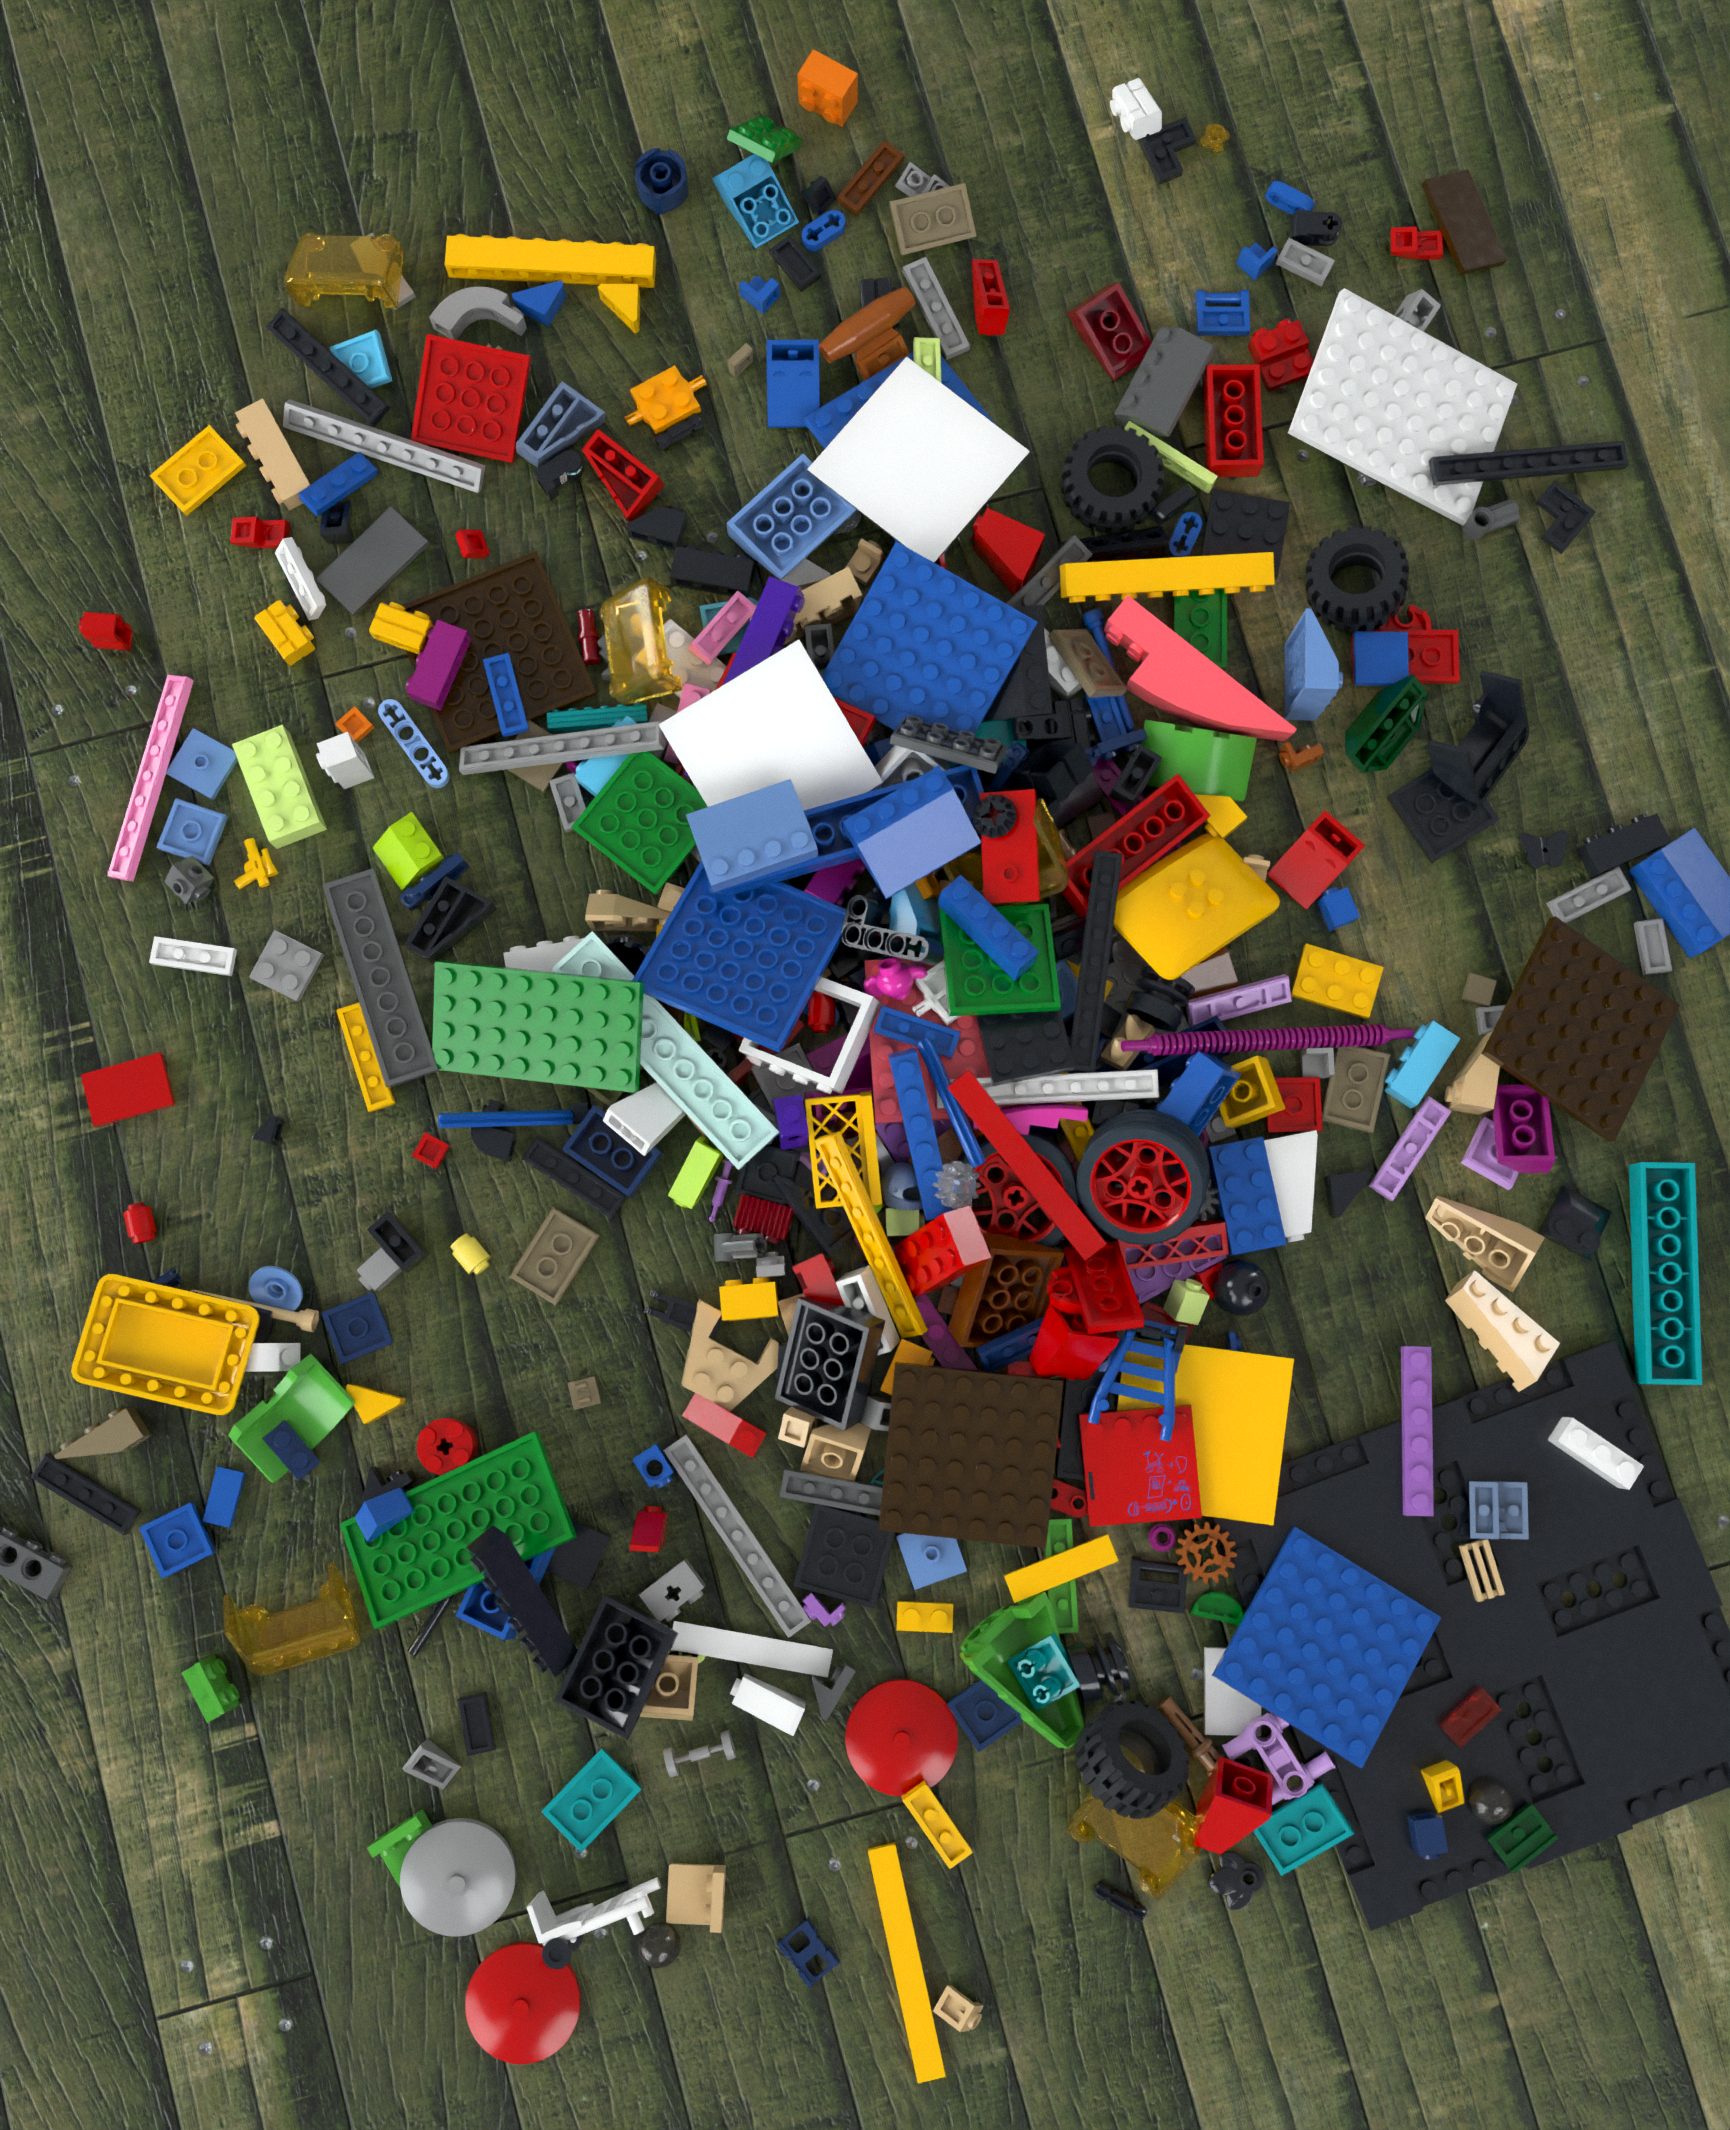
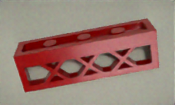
M1219 1218L1195 1221L1179 1236L1163 1242L1170 1248L1163 1258H1155L1150 1254L1156 1244L1149 1245L1145 1250L1141 1246L1146 1245L1129 1244L1113 1238V1241H1117L1127 1270L1229 1255L1226 1222ZM1219 1234L1221 1249L1209 1250L1203 1245L1210 1235ZM1197 1237H1202L1200 1241H1197L1195 1239ZM1184 1239H1191L1197 1244L1189 1254H1182L1177 1250V1247ZM1175 1241L1173 1245H1170L1168 1242ZM1137 1247L1143 1252L1137 1262L1127 1263L1126 1248ZM1200 1248H1203L1205 1250L1202 1252H1198ZM1174 1251L1178 1254L1176 1256H1171L1174 1253ZM1147 1256H1149L1150 1258H1152V1259H1150V1260H1145V1258H1146Z

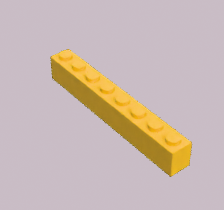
M457 234L455 236H447L445 267L450 278L548 283L562 280L563 283L638 284V287L654 288L656 254L654 246L644 243L636 245H624L620 242L602 244L595 241H585L584 243L572 242L567 239L559 241H546L542 238L523 240L517 237L504 239L494 238L489 235L469 237L464 234Z
M1273 552L1066 563L1059 566L1061 598H1069V603L1085 602V597L1095 596V601L1111 600V595H1121V600H1124L1127 595L1132 599H1137V594L1146 593L1147 598L1163 597V592H1173V597L1189 596V591H1198L1199 595L1215 594V589H1224V594L1240 593V588H1250V592H1264L1267 586L1275 585Z

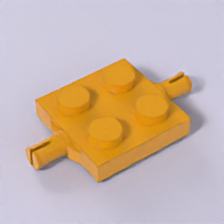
M674 365L630 389V393L637 404L638 410L624 417L628 426L631 427L633 424L644 420V422L650 425L655 435H658L700 412L701 408L694 397V391L706 386V381L700 375L698 378L687 382Z

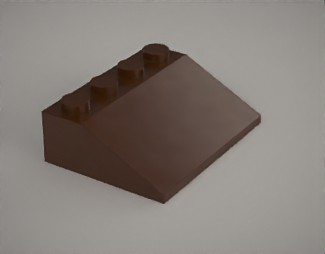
M982 1233L992 1258L964 1275L948 1327V1331L960 1347L977 1348L1044 1317L1050 1294H1047V1284L1052 1271L1060 1267L1064 1252L1003 1234Z

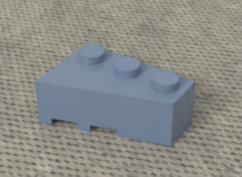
M561 381L517 441L516 452L538 468L605 423V412Z

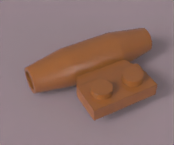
M904 286L879 297L841 322L818 345L825 360L828 363H832L855 352L854 361L863 380L866 381L909 355L901 334L892 328L916 304L909 289Z

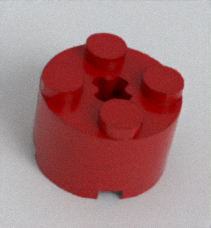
M443 1418L429 1423L420 1432L417 1441V1454L420 1462L429 1472L443 1475L473 1461L478 1451V1438L474 1429L466 1422L457 1418ZM446 1441L453 1444V1448L449 1449V1453L447 1450H443L442 1447Z

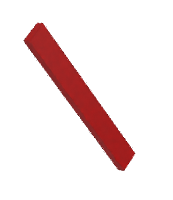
M968 1069L947 1086L948 1090L1081 1257L1086 1261L1104 1247L1107 1243L971 1071Z

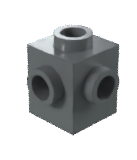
M190 856L173 864L164 882L185 904H188L196 899L200 901L210 893L209 887L214 877L193 856Z

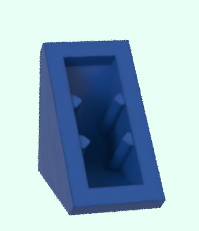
M560 280L512 293L515 307L524 315L549 327L566 299L563 282Z
M400 1487L365 1501L355 1520L366 1541L371 1542L415 1511L403 1488Z

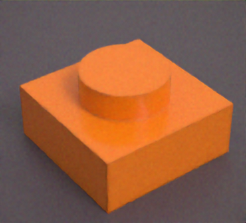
M355 706L335 723L343 733L348 732L356 743L374 729V726Z

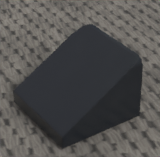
M272 1116L254 1134L252 1140L277 1146L282 1133L284 1119Z

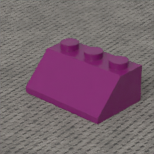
M869 1033L846 1086L872 1083ZM848 1034L806 1054V1058L814 1072L830 1077Z
M1497 1085L1495 1105L1492 1110L1498 1163L1520 1173H1549L1555 1162L1549 1100L1527 1085Z

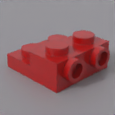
M1285 319L1277 324V328L1270 331L1267 328H1261L1254 332L1253 337H1251L1248 349L1255 364L1260 366V376L1267 392L1307 378L1310 374L1314 361L1307 348L1309 344L1308 338L1299 320L1292 322L1291 319Z

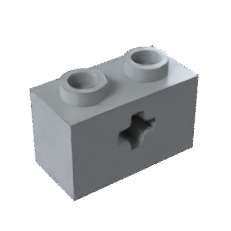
M1421 289L1407 295L1394 316L1424 332L1441 305Z
M685 1558L643 1590L639 1596L657 1620L661 1621L665 1618L669 1622L681 1612L679 1607L683 1603L688 1601L691 1605L703 1595L701 1589L706 1584ZM670 1585L672 1588L679 1586L681 1591L678 1593V1596L680 1598L677 1599L676 1596L670 1598L668 1596Z

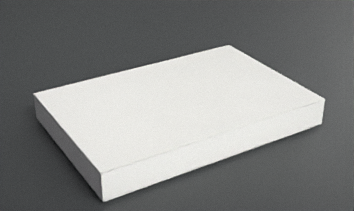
M1204 1647V1734L1239 1736L1244 1733L1243 1729H1245V1726L1249 1725L1255 1717L1261 1716V1706L1212 1676L1226 1650L1223 1647ZM1261 1725L1256 1728L1255 1734L1257 1736H1261Z

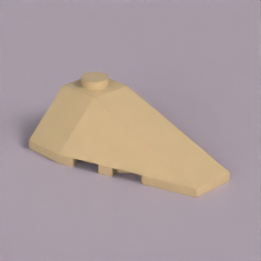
M597 890L596 894H589L585 921L591 931L656 932L657 925H664L671 913L618 894H613V891Z
M1438 1195L1425 1217L1448 1241H1454L1464 1251L1463 1255L1468 1260H1474L1483 1269L1482 1273L1489 1280L1511 1292H1514L1545 1238L1520 1223Z

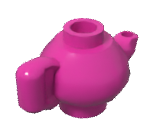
M891 957L883 960L878 965L880 973L866 979L863 987L866 994L876 999L885 994L896 1000H901L910 994L914 979L924 978L928 973L921 966H908L905 963H900L897 957Z

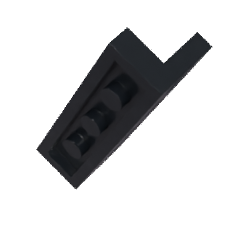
M1162 526L1079 539L1093 554L1086 562L1170 558L1169 539ZM1064 541V542H1059L1060 547H1061L1066 541Z

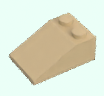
M1492 1032L1482 1038L1454 1077L1450 1086H1447L1444 1100L1448 1102L1447 1108L1449 1110L1480 1115L1494 1109L1500 1066L1481 1054Z

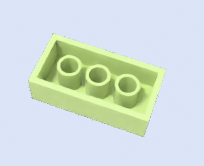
M283 725L232 744L268 841L276 849L327 830L291 734Z

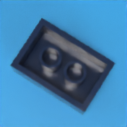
M593 1105L562 1150L632 1199L663 1157V1153L653 1147L643 1156L603 1121L606 1113Z

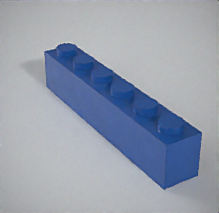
M915 1048L887 1055L926 1220H931L943 1213L952 1211L953 1208L917 1051Z

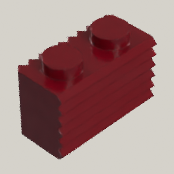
M741 1194L732 1226L738 1228L737 1233L740 1235L760 1233L764 1235V1239L767 1242L779 1245L780 1240H787L794 1212L790 1207Z

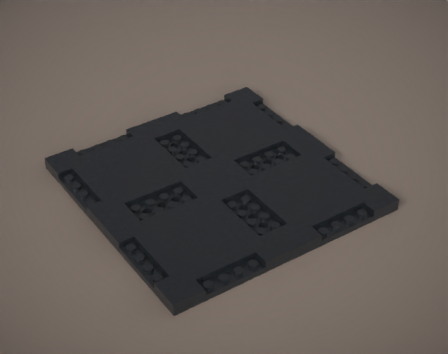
M1607 1340L1549 1362L1539 1379L1520 1392L1512 1385L1515 1381L1509 1377L1432 1406L1433 1490L1441 1488L1444 1492V1499L1441 1503L1436 1504L1433 1502L1434 1516L1403 1515L1401 1418L1281 1463L1274 1525L1210 1517L1213 1527L1219 1524V1532L1221 1534L1225 1531L1230 1533L1226 1538L1227 1541H1235L1236 1543L1230 1548V1551L1237 1552V1557L1230 1558L1235 1567H1229L1245 1611L1249 1608L1292 1527H1296L1441 1617L1363 1768H1358L1289 1725L1304 1765L1323 1754L1324 1751L1327 1752L1335 1765L1334 1769L1332 1768L1314 1779L1315 1783L1313 1786L1321 1781L1324 1783L1354 1830L1352 1836L1336 1844L1335 1848L1364 1924L1370 1931L1421 1912L1424 1906L1511 1873L1508 1866L1485 1837L1528 1802L1534 1805L1550 1826V1829L1558 1837L1555 1842L1524 1866L1527 1869H1531L1633 1829L1632 1825L1730 1787V1630L1720 1608L1723 1605L1680 1498L1674 1496L1633 1394L1636 1391L1615 1340ZM1562 1417L1574 1418L1644 1466L1630 1490L1617 1488L1548 1441V1438ZM1469 1481L1527 1482L1529 1540L1488 1539L1505 1594L1477 1602L1462 1556L1456 1557L1452 1552V1545L1456 1541L1468 1544L1481 1540L1470 1538ZM1446 1514H1451L1455 1520L1454 1527L1450 1530H1445L1441 1524L1442 1518ZM1218 1539V1540H1219V1543H1220V1545H1221L1222 1551H1223L1224 1555L1226 1556L1225 1547H1224L1223 1543L1221 1542V1540ZM1480 1546V1553L1486 1568L1492 1590H1494V1584L1488 1569V1565L1482 1550V1546ZM1470 1549L1468 1550L1474 1567V1571L1480 1586L1481 1593H1484L1486 1591L1480 1576V1572L1474 1557L1473 1550ZM1620 1571L1623 1573L1625 1581L1622 1586L1615 1587L1612 1583V1576ZM1595 1581L1599 1586V1592L1596 1596L1590 1597L1587 1594L1586 1588L1590 1582ZM1566 1591H1570L1574 1597L1573 1603L1568 1607L1563 1606L1561 1603V1595ZM1524 1701L1528 1704V1713L1523 1717H1518L1515 1712L1516 1705ZM1530 1729H1537L1539 1732V1739L1534 1744H1529L1526 1740V1734ZM1541 1756H1547L1550 1760V1766L1545 1771H1539L1537 1768V1760ZM1448 1760L1457 1766L1460 1771L1464 1804L1438 1813L1443 1818L1448 1852L1441 1853L1437 1859H1423L1422 1856L1413 1851L1407 1815L1437 1812L1421 1770Z

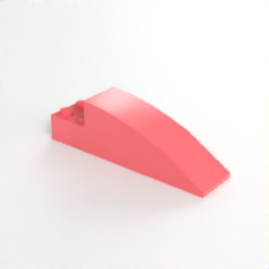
M1127 595L1107 620L1104 628L1105 637L1115 646L1119 644L1127 650L1126 654L1135 662H1143L1129 679L1126 688L1146 703L1174 717L1218 732L1285 742L1296 731L1293 725L1129 595Z

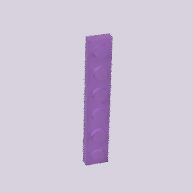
M1401 1346L1403 1515L1434 1516L1431 1347Z

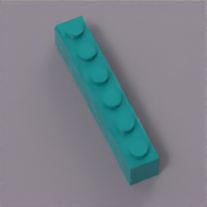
M635 703L633 706L620 704L612 708L610 706H601L599 709H594L593 707H585L584 710L570 708L567 711L556 709L547 713V727L549 733L610 728L618 720L621 719L623 721L627 715L637 724L648 723V709L643 703Z

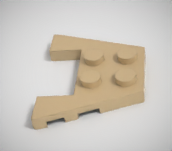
M699 1299L681 1384L685 1388L731 1411L777 1369L779 1342L770 1338L757 1362L750 1360L709 1337L721 1316V1310Z

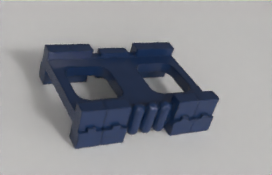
M807 1917L784 1938L779 1939L776 1944L787 1959L789 1958L792 1966L796 1967L795 1970L798 1971L799 1976L810 1988L827 1972L836 1967L840 1959L830 1946L825 1947L826 1944L819 1935L817 1936V1928ZM798 1931H803L809 1938L810 1943L800 1952H796L788 1940ZM816 1954H820L826 1961L827 1967L818 1975H813L806 1967V1962Z

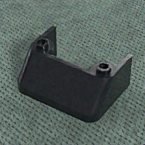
M1487 671L1480 673L1483 694L1475 701L1472 708L1475 724L1459 746L1456 747L1433 740L1428 742L1434 774L1466 801L1481 805L1521 752L1529 737V724L1521 680Z

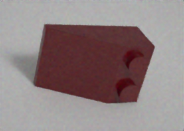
M1119 282L1106 285L1067 312L1079 336L1112 381L1141 363L1152 343Z

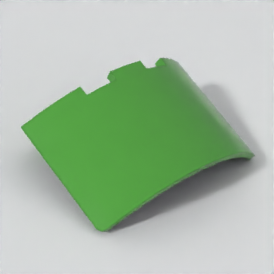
M1145 719L1144 729L1148 738L1141 745L1162 757L1147 783L1148 786L1159 788L1167 780L1179 774L1194 794L1231 797L1232 800H1245L1257 738Z
M312 1354L289 1370L283 1380L274 1388L276 1393L269 1399L268 1403L262 1400L254 1409L234 1424L228 1435L272 1483L279 1480L289 1470L262 1438L285 1420L312 1451L338 1425L355 1404L354 1399Z

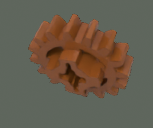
M1209 1521L1205 1522L1204 1528H1200L1198 1523H1194L1195 1531L1191 1532L1186 1528L1184 1532L1187 1538L1179 1537L1178 1539L1183 1548H1177L1176 1553L1182 1555L1183 1558H1180L1177 1563L1178 1565H1186L1183 1573L1186 1575L1192 1572L1194 1582L1200 1576L1203 1577L1204 1584L1208 1583L1210 1577L1218 1583L1219 1574L1225 1577L1229 1576L1226 1567H1235L1230 1558L1237 1557V1552L1230 1551V1548L1236 1543L1235 1541H1227L1226 1538L1230 1533L1225 1531L1221 1534L1219 1532V1524L1214 1529H1211ZM1209 1534L1206 1540L1200 1542L1192 1540L1198 1535ZM1218 1539L1221 1540L1225 1547L1226 1556L1218 1552L1216 1546ZM1210 1541H1213L1211 1553L1214 1556H1208L1206 1560L1204 1559L1203 1564H1200L1202 1553L1198 1550L1200 1548L1205 1549ZM1187 1550L1194 1553L1197 1560L1195 1566L1189 1561ZM1214 1563L1220 1565L1216 1570L1204 1571L1208 1565Z

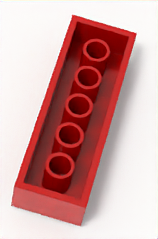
M1176 774L1050 873L1048 877L1078 916L1083 918L1087 914L1095 850L1123 854L1118 886L1119 891L1210 818L1211 815L1181 776Z

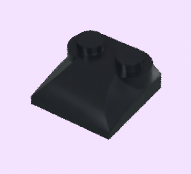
M1561 1186L1538 1234L1588 1260L1592 1253L1599 1248L1601 1243L1600 1237L1612 1212L1571 1189Z

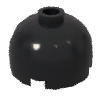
M1240 1260L1227 1262L1219 1269L1217 1283L1214 1282L1213 1292L1214 1298L1221 1309L1228 1311L1230 1314L1245 1316L1254 1314L1264 1307L1269 1298L1270 1284L1263 1269L1254 1263Z

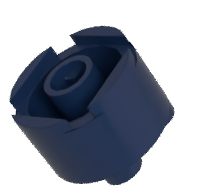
M660 148L650 149L640 156L636 164L635 180L638 196L642 203L659 215L678 208L689 194L686 166L683 159L675 151L669 149L668 151H663Z

